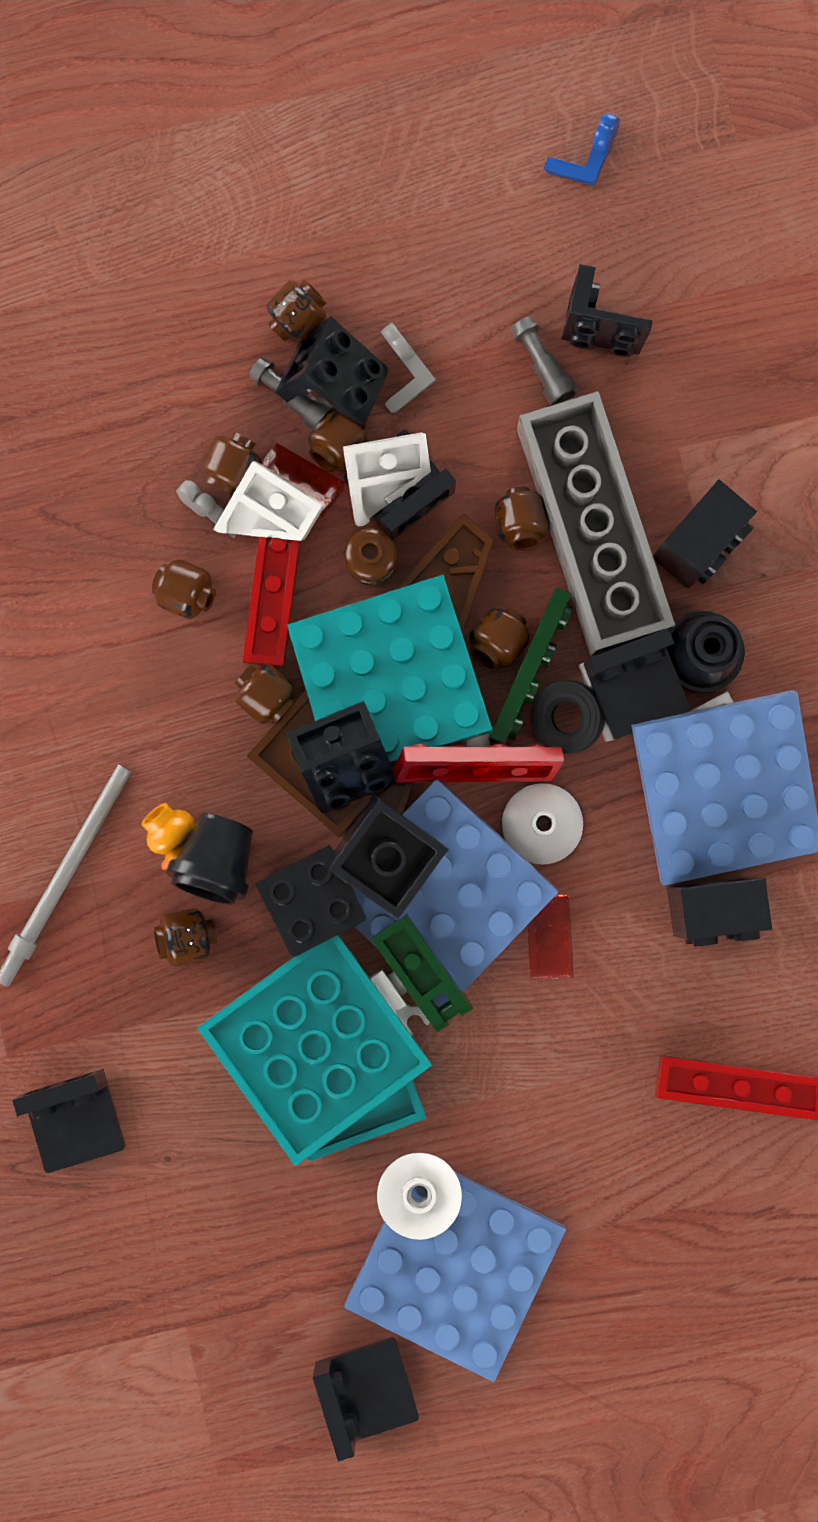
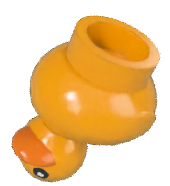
M167 803L157 806L142 821V826L148 831L147 845L150 850L155 854H165V859L161 865L162 870L167 869L171 859H176L183 845L179 844L186 839L196 825L190 813L179 809L172 810Z

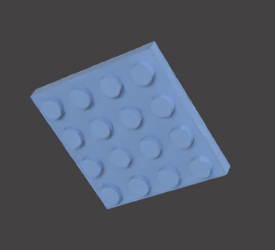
M790 690L631 725L659 878L663 886L818 852V815L798 692Z
M436 779L402 815L440 841L449 850L401 916L406 913L409 915L458 987L464 992L558 893V889L443 782ZM352 887L367 917L366 921L355 926V928L375 946L371 940L372 936L397 920V918ZM442 992L433 1000L441 1006L449 1001V998Z
M455 1172L461 1186L462 1201L459 1213L452 1225L435 1237L418 1240L399 1235L384 1221L344 1303V1308L495 1382L564 1236L566 1227ZM416 1186L411 1191L412 1196L417 1200L424 1199L428 1193L423 1186Z

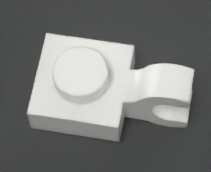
M382 968L370 977L373 984L411 1035H413V1032L407 1025V1020L410 1016L418 1015L426 1025L430 1023L419 1006H412L407 1003L403 995L408 991L395 972L388 975L384 968Z

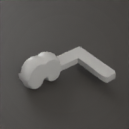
M391 322L380 332L415 377V379L387 400L385 406L394 414L432 385L436 379Z
M185 480L176 490L179 498L186 506L199 516L208 517L217 524L224 509L216 504L209 494L202 493L199 487L190 480ZM228 533L233 538H235L237 535Z

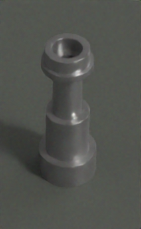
M531 316L525 317L512 326L513 339L515 342H523L535 362L533 369L545 387L543 394L550 406L570 400L579 391L571 375H565L554 354H548L536 334L539 329L538 323L534 322Z
M261 357L249 372V377L254 380L257 386L264 383L273 391H276L282 379V376L273 370L275 363L271 360L268 361L264 357ZM301 393L288 403L283 400V404L303 419L302 424L311 431L314 430L328 412L335 411V407L323 398L316 399L310 393L306 396Z

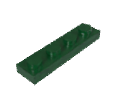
M557 587L555 588L494 724L493 732L490 733L488 738L490 742L505 744L507 738L515 741L524 721L523 718L517 716L523 701L531 704L540 685V681L534 679L539 665L547 667L556 649L557 644L550 642L556 627L564 630L572 613L573 607L566 605L571 593Z

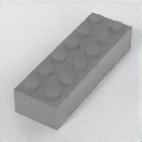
M599 391L520 415L517 432L536 491L542 496L550 526L549 531L569 592L571 593V599L590 657L666 628L670 631L675 626Z

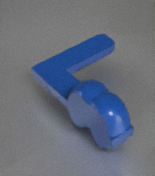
M613 113L602 115L594 135L593 148L586 166L556 158H547L544 170L549 174L595 186L606 156L611 151L613 138L618 133L620 117Z

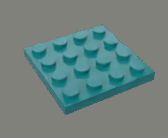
M444 575L287 625L315 721L364 701L390 764L396 763L403 747L415 744H425L429 747H448L493 732Z
M339 935L297 957H293L197 1028L294 1166H297L432 1066L428 1057L396 1013H394Z

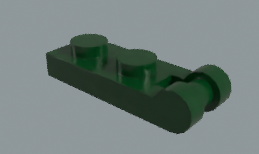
M407 913L372 936L371 940L437 1032L449 1026L448 1021L459 1013L464 1016L473 1010V1006L466 994L458 987ZM444 992L449 1001L438 1007L432 999Z

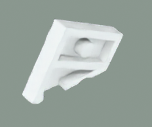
M421 432L343 446L355 525L358 527L366 525L370 522L369 519L396 498L403 497L406 490L415 486L424 476L431 472L425 433Z
M252 461L213 530L218 533L303 541L306 539L325 505L260 463Z

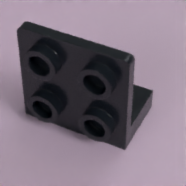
M579 264L570 293L561 340L570 341L572 346L580 349H591L593 346L609 349L611 354L620 357L640 354L651 331L653 321L595 309L600 284L593 282L596 267Z
M330 316L316 326L307 336L306 340L299 342L275 393L288 403L301 393L306 396L314 389L345 417L362 426L368 419L389 370L384 363Z
M402 430L394 437L410 435L407 430ZM430 458L431 472L424 476L415 486L406 490L403 497L396 498L372 516L392 540L396 539L455 493L456 480L446 468L440 472ZM345 474L344 482L349 487L348 476Z
M668 628L593 656L583 664L592 688L599 699L613 739H619L632 734L631 725L684 714L690 710L689 703L667 650L674 644Z
M364 701L286 733L299 769L321 813L342 809L352 801L369 794L380 793L388 786L396 783L394 771Z
M330 845L255 883L287 949L293 957H297L363 923L367 918L352 887L328 870L325 863L334 852Z
M104 1068L23 1093L12 1100L17 1116L27 1113L29 1115L46 1173L122 1151L126 1146Z
M394 1337L315 1362L313 1381L338 1462L355 1456L357 1440L418 1421L419 1413L397 1341Z

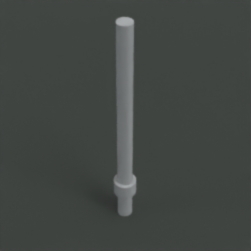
M119 764L117 765L21 934L16 933L8 946L10 953L0 969V984L9 987L24 960H30L38 946L35 943L37 937L132 774L128 769Z

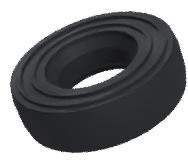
M563 680L548 685L538 694L531 709V725L537 739L546 747H562L563 754L578 753L591 747L602 734L605 725L604 713L596 693L591 687L579 681ZM564 701L574 702L582 712V723L573 733L562 732L554 722V711Z

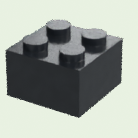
M718 479L653 555V559L687 589L696 581L703 585L726 561L727 558L721 553L725 551L730 554L753 530L754 527L749 521L757 511Z
M374 795L325 864L329 871L399 919L449 849Z
M739 878L667 887L673 936L685 939L686 944H693V946L714 945L719 943L718 936L726 935L727 939H735V941L756 940L761 938L760 931L772 930L765 878Z

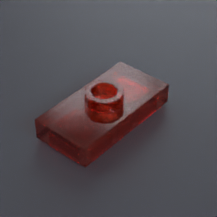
M278 443L275 444L260 463L323 503L325 506L320 513L321 517H324L344 491L345 482Z
M566 894L555 895L527 925L530 980L533 981L574 978L569 896Z

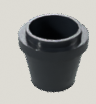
M709 611L693 612L675 622V626L670 630L674 644L667 650L682 688L694 693H710L722 689L731 683L739 674L745 656L744 642L738 628L726 617ZM711 639L717 643L718 650L715 654H709L705 651L704 642Z
M202 813L176 859H171L166 874L172 878L171 884L189 894L217 903L234 905L236 900H244L249 889V885L246 883L253 830L234 820L214 814Z

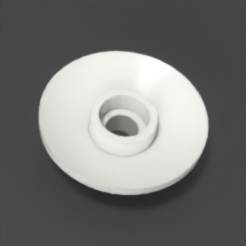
M547 783L529 785L515 793L508 801L502 816L503 836L505 841L528 862L543 865L555 863L567 857L578 845L583 831L582 812L576 800L564 789ZM547 816L551 820V827L548 831L543 832L537 828L536 821L538 817Z
M411 1153L396 1159L384 1171L377 1190L378 1208L386 1224L399 1235L410 1239H429L443 1233L455 1221L462 1201L460 1182L454 1170L441 1158L428 1153ZM416 1186H423L428 1192L427 1196L424 1199L417 1200L411 1194L412 1189Z

